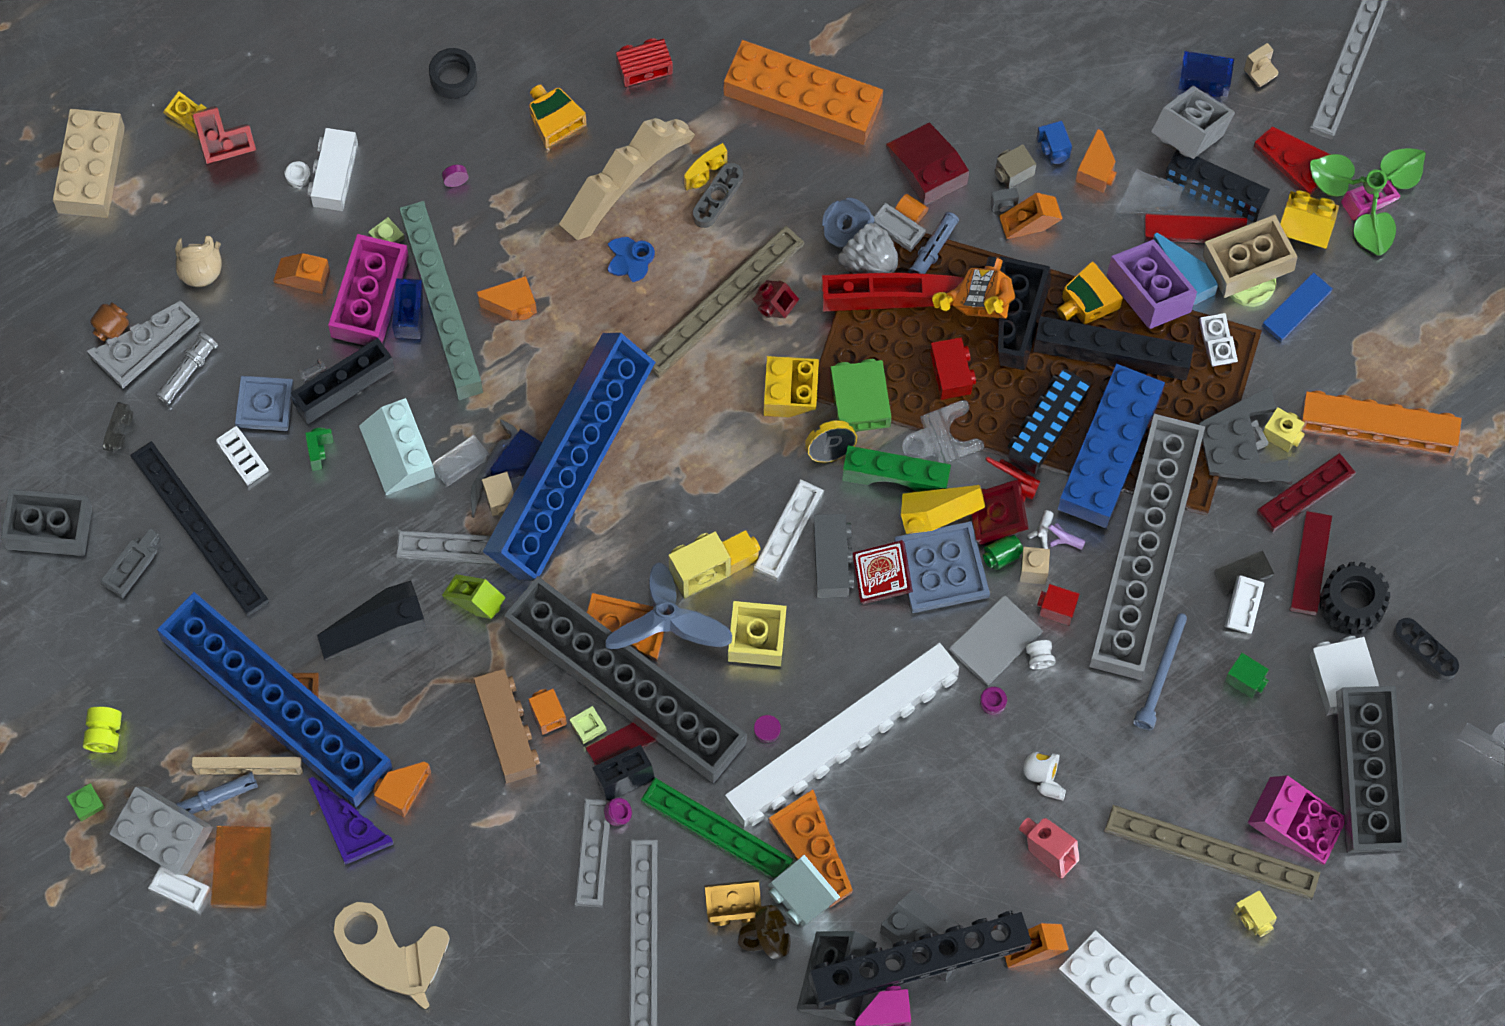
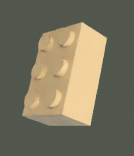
M1276 215L1205 242L1203 257L1224 298L1295 271L1297 255Z

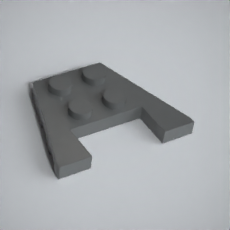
M1267 387L1199 423V425L1205 426L1202 444L1209 475L1236 479L1249 478L1257 479L1259 482L1268 483L1272 481L1282 483L1281 485H1292L1288 459L1264 464L1260 463L1250 416L1275 412L1276 406L1271 387Z

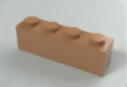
M505 669L475 677V687L506 784L536 775V765H539L540 761L536 749L530 750L528 741L532 740L528 724L522 725L520 716H524V711L520 700H514L512 692L517 690L513 677H507Z

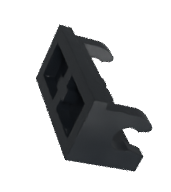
M641 744L592 767L596 781L601 786L605 799L609 801L645 785L655 778L652 764Z

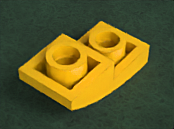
M178 91L163 113L181 126L197 134L191 112L206 109V107L202 104L198 106Z
M723 143L707 151L687 170L684 175L686 191L705 185L709 181V170L720 169L727 163L728 151Z

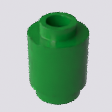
M1015 535L1006 536L984 547V562L989 568L993 567L995 570H999L1019 559L1023 553V546L1020 540Z

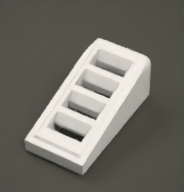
M237 426L216 439L218 449L247 486L269 471ZM242 447L245 448L243 451H241V452L238 453L237 455H235V456L232 455L234 452H236V451L239 450L240 448H242ZM249 455L252 457L242 465H239V462ZM255 463L258 465V467L250 471L248 474L244 472Z

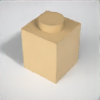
M507 472L482 479L483 489L492 517L497 515L502 517L514 495Z
M1023 548L1020 582L1046 585L1050 549Z

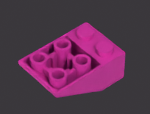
M1285 775L1269 778L1247 823L1266 837L1321 864H1325L1345 824V817L1291 777Z

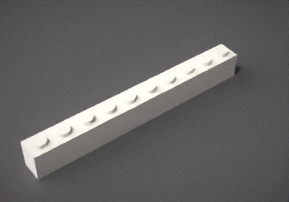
M938 643L725 795L726 805L744 828L750 823L752 826L756 825L765 817L764 813L771 808L773 810L780 808L787 801L785 798L792 793H795V795L801 793L808 787L807 783L813 778L820 779L825 776L830 770L829 767L834 763L841 764L851 756L850 752L855 748L859 747L862 749L873 740L872 736L879 731L885 733L894 725L893 721L900 716L902 718L909 716L915 710L914 706L921 701L924 703L930 701L936 695L935 691L942 686L945 688L951 686L958 679L956 676H958L959 666L941 643Z

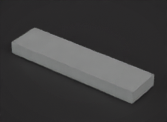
M398 530L397 558L498 564L483 552L491 536Z
M585 799L575 906L603 907L610 823L604 815V807L609 800Z

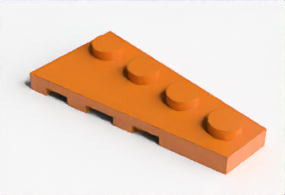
M811 790L769 817L768 821L796 861L805 855L840 896L837 901L829 906L831 908L852 894L853 889L836 851L833 838L825 823V818L816 800L815 792Z

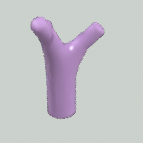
M1058 523L1054 526L1052 524L1048 526L1059 537L1050 542L1051 547L1058 544H1068L1082 550L1086 540L1067 533Z

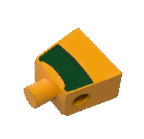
M537 85L530 91V95L535 100L529 104L530 116L546 149L587 125L586 113L561 88H555L547 93L542 85Z
M1092 261L1065 286L1062 295L1065 303L1057 308V312L1064 321L1076 315L1083 324H1087L1118 310L1121 307L1123 297Z

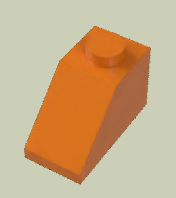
M1099 129L1078 168L1076 182L1104 193L1107 185L1112 186L1117 172L1114 171L1116 162L1103 131Z
M1037 192L999 216L1006 239L1045 231L1063 219L1056 197Z
M304 253L283 257L280 259L273 281L277 284L323 294L330 274L328 260Z
M526 276L477 292L478 303L481 308L511 321L518 319L526 320L537 313L536 302Z
M421 762L387 772L384 779L380 778L373 789L376 803L405 817L431 773L429 764Z
M1041 923L1028 929L1032 942L1029 950L1007 955L1005 959L1007 967L1012 968L1047 960L1068 951L1062 924Z

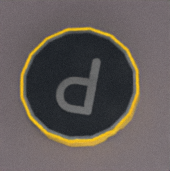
M834 420L823 423L816 432L814 430L810 432L805 440V448L812 460L828 463L846 456L848 445L855 447L857 435L854 428L849 426V423Z

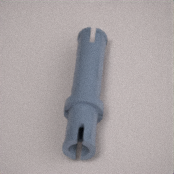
M951 212L944 214V217L926 245L918 251V258L909 269V273L925 274L931 264L937 261L939 251L959 222V218ZM944 230L943 234L941 235V237H940L939 240L937 241L938 237L940 236V234H941L942 231Z
M251 771L244 776L206 792L201 790L198 792V795L178 802L176 805L191 814L204 809L209 811L211 806L258 788V784Z

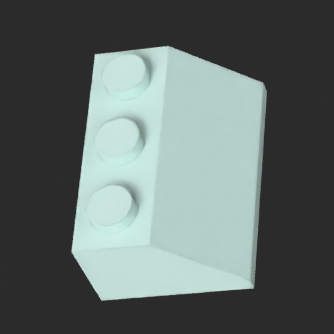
M406 398L381 407L359 425L386 495L435 478L432 462Z

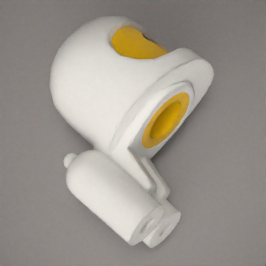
M1031 752L1027 755L1023 764L1024 775L1027 779L1041 784L1037 786V790L1044 796L1063 800L1066 790L1054 782L1060 756L1054 753L1049 756L1039 752Z

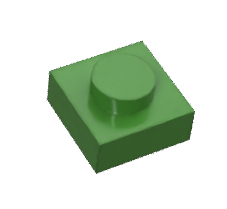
M91 783L67 796L81 822L105 809Z

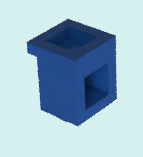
M1062 121L1038 127L1037 142L1041 144L1043 154L1048 155L1051 163L1060 164L1070 158L1072 145Z

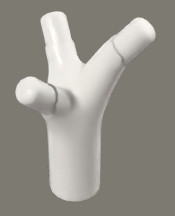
M1048 510L1044 511L1038 527L1027 535L1029 539L1038 535L1043 549H1048V526L1051 524L1054 516Z

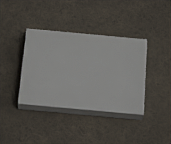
M1004 595L949 648V651L988 687L1026 650L1028 644L1034 642L1043 633V630Z

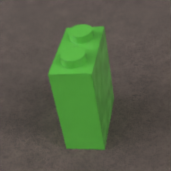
M866 359L861 363L850 364L849 362H841L831 366L830 379L837 421L849 423V426L853 427L855 432L890 428L891 411L883 361Z

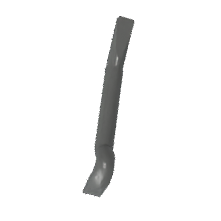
M502 419L500 423L511 437L508 440L502 439L497 442L471 487L472 518L475 517L483 488L482 479L490 476L504 450L513 447L519 439L517 429Z

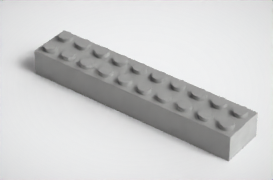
M1157 414L1153 416L1089 667L1138 680L1142 679L1205 426Z

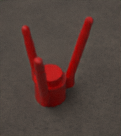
M990 457L985 458L988 463L1018 479L1024 502L1026 498L1033 500L1041 482L1040 480L1024 473L1004 459H1000L998 462Z

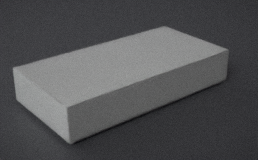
M885 202L874 215V223H877L880 228L887 230L889 237L910 252L926 234V229Z

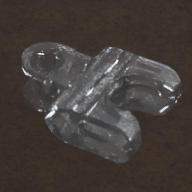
M960 401L921 416L920 419L924 429L906 436L902 444L904 454L908 457L919 459L934 455L936 462L948 464L980 452L985 447L983 441L979 439H971L965 442L958 441L950 433L952 422L968 412L970 407L968 401ZM914 440L918 444H923L920 447V452L916 454L914 450L909 451L908 449L912 446L911 442Z

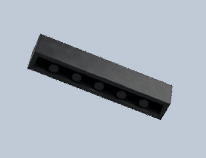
M1040 316L1033 352L1111 367L1119 364L1134 371L1186 381L1190 370L1194 345Z

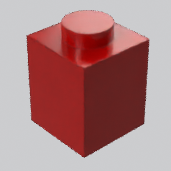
M1049 584L1047 592L1041 591L1037 606L1041 607L1039 616L1070 626L1080 594Z

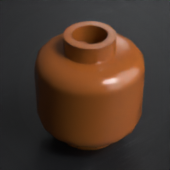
M113 302L110 305L102 304L90 320L91 325L95 328L92 333L104 342L107 338H118L129 325V320L126 318L128 313Z

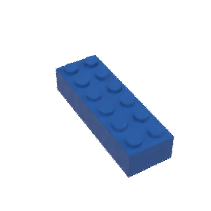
M1116 364L1061 495L1058 510L1107 529L1161 398L1165 382Z

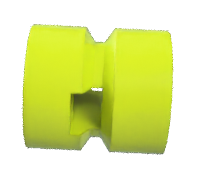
M91 707L87 709L85 725L89 729L84 731L83 748L97 753L116 752L119 741V734L116 731L120 729L122 713L109 707Z

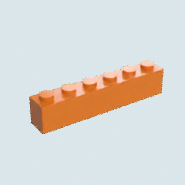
M1317 390L1306 392L1300 418L1305 423L1302 429L1305 431L1454 456L1458 448L1462 418L1455 417L1451 413H1430L1423 408L1407 409L1399 404H1378L1370 399L1360 401L1352 399L1347 395H1326V393Z

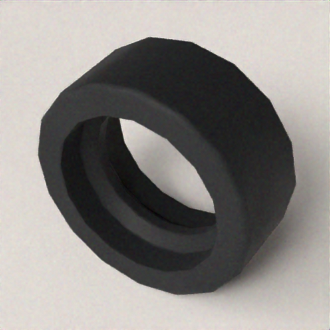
M446 48L439 51L429 64V77L433 89L441 96L447 98H460L467 95L474 89L477 82L476 63L473 57L465 50L459 48ZM450 62H458L466 66L468 75L462 82L448 84L440 80L438 76L439 69Z

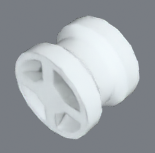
M1041 640L1026 646V653L1030 655L1029 667L1031 669H1044L1056 663L1055 657L1051 655V641Z

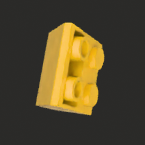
M1290 191L1280 223L1286 236L1326 249L1335 224L1339 205H1336L1333 200L1328 198L1316 199L1310 197L1311 195L1304 191Z
M767 356L764 416L793 417L816 409L819 359Z

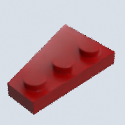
M1273 126L1254 143V147L1301 191L1311 194L1318 188L1311 175L1310 163L1312 160L1331 154Z

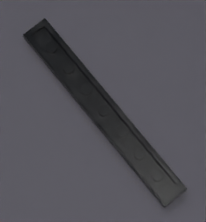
M150 441L132 453L130 457L246 616H250L268 604L269 599L155 444Z

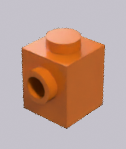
M546 689L539 690L529 698L530 709L542 735L567 725L566 716L554 689L548 691Z

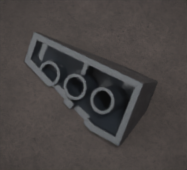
M412 581L385 588L319 633L317 638L324 660L427 630Z

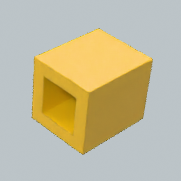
M746 530L722 542L731 557V575L757 562L759 557L758 551L761 550L759 543L754 536L750 537Z

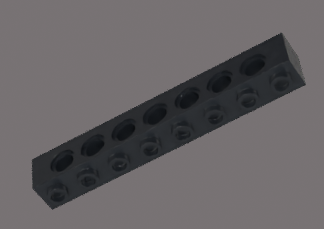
M1006 911L999 914L997 919L988 921L987 918H981L971 923L972 926L961 928V925L953 926L946 929V933L935 936V933H928L920 936L919 941L909 943L908 940L894 943L892 945L893 948L882 950V947L874 948L867 951V955L856 958V955H849L841 958L840 963L830 965L829 962L817 964L813 967L814 970H811L809 973V981L817 1007L819 1009L883 991L887 987L901 986L1029 950L1032 942L1022 912L1014 914L1013 911ZM1000 930L1004 933L1005 939L997 941L992 937L991 932ZM969 937L975 938L979 946L977 948H970L966 945L965 939ZM948 945L953 953L948 956L943 955L938 947ZM921 952L926 956V961L918 963L914 961L912 954ZM890 959L896 960L900 964V968L898 970H890L886 966V961ZM869 967L874 975L870 978H865L860 974L859 969ZM836 974L844 975L847 983L837 985L832 977Z

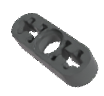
M728 163L724 165L694 207L693 220L697 226L701 228L712 226L742 184L743 170L738 164ZM733 172L736 173V178L732 177L728 182L727 187L725 185V183L727 182V174L731 175ZM716 190H720L726 196L724 199L716 201L711 197V194ZM709 204L711 206V208L709 209V217L705 216L703 219L700 218V213L704 214L707 211Z

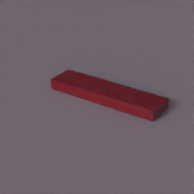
M1338 453L1258 508L1257 513L1271 531L1274 532L1354 477L1356 472L1345 458Z
M1310 511L1305 513L1290 611L1314 616L1317 614L1332 522L1331 515Z

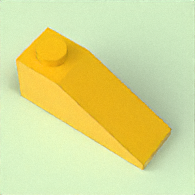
M973 485L902 494L901 517L906 534L933 531L985 508L981 486Z

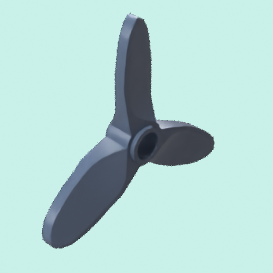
M656 563L651 569L649 580L653 610L620 627L606 639L607 649H618L637 643L655 633L671 631L685 640L707 646L723 647L731 644L732 633L725 625L711 617L696 611L678 608L676 605V587L672 574L664 564Z

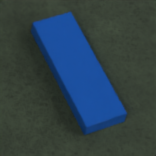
M1313 273L1263 322L1262 327L1278 341L1282 342L1332 293L1333 288Z

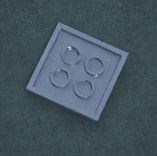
M972 522L894 538V542L900 540L905 542L913 589L912 593H908L912 613L990 597Z

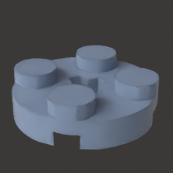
M846 198V200L840 202L838 200L827 208L822 219L825 238L840 249H843L848 241L853 239L854 235L860 229H863L866 224L874 223V216L869 208L855 198ZM852 218L851 227L844 230L845 225L843 221L845 219L849 221Z

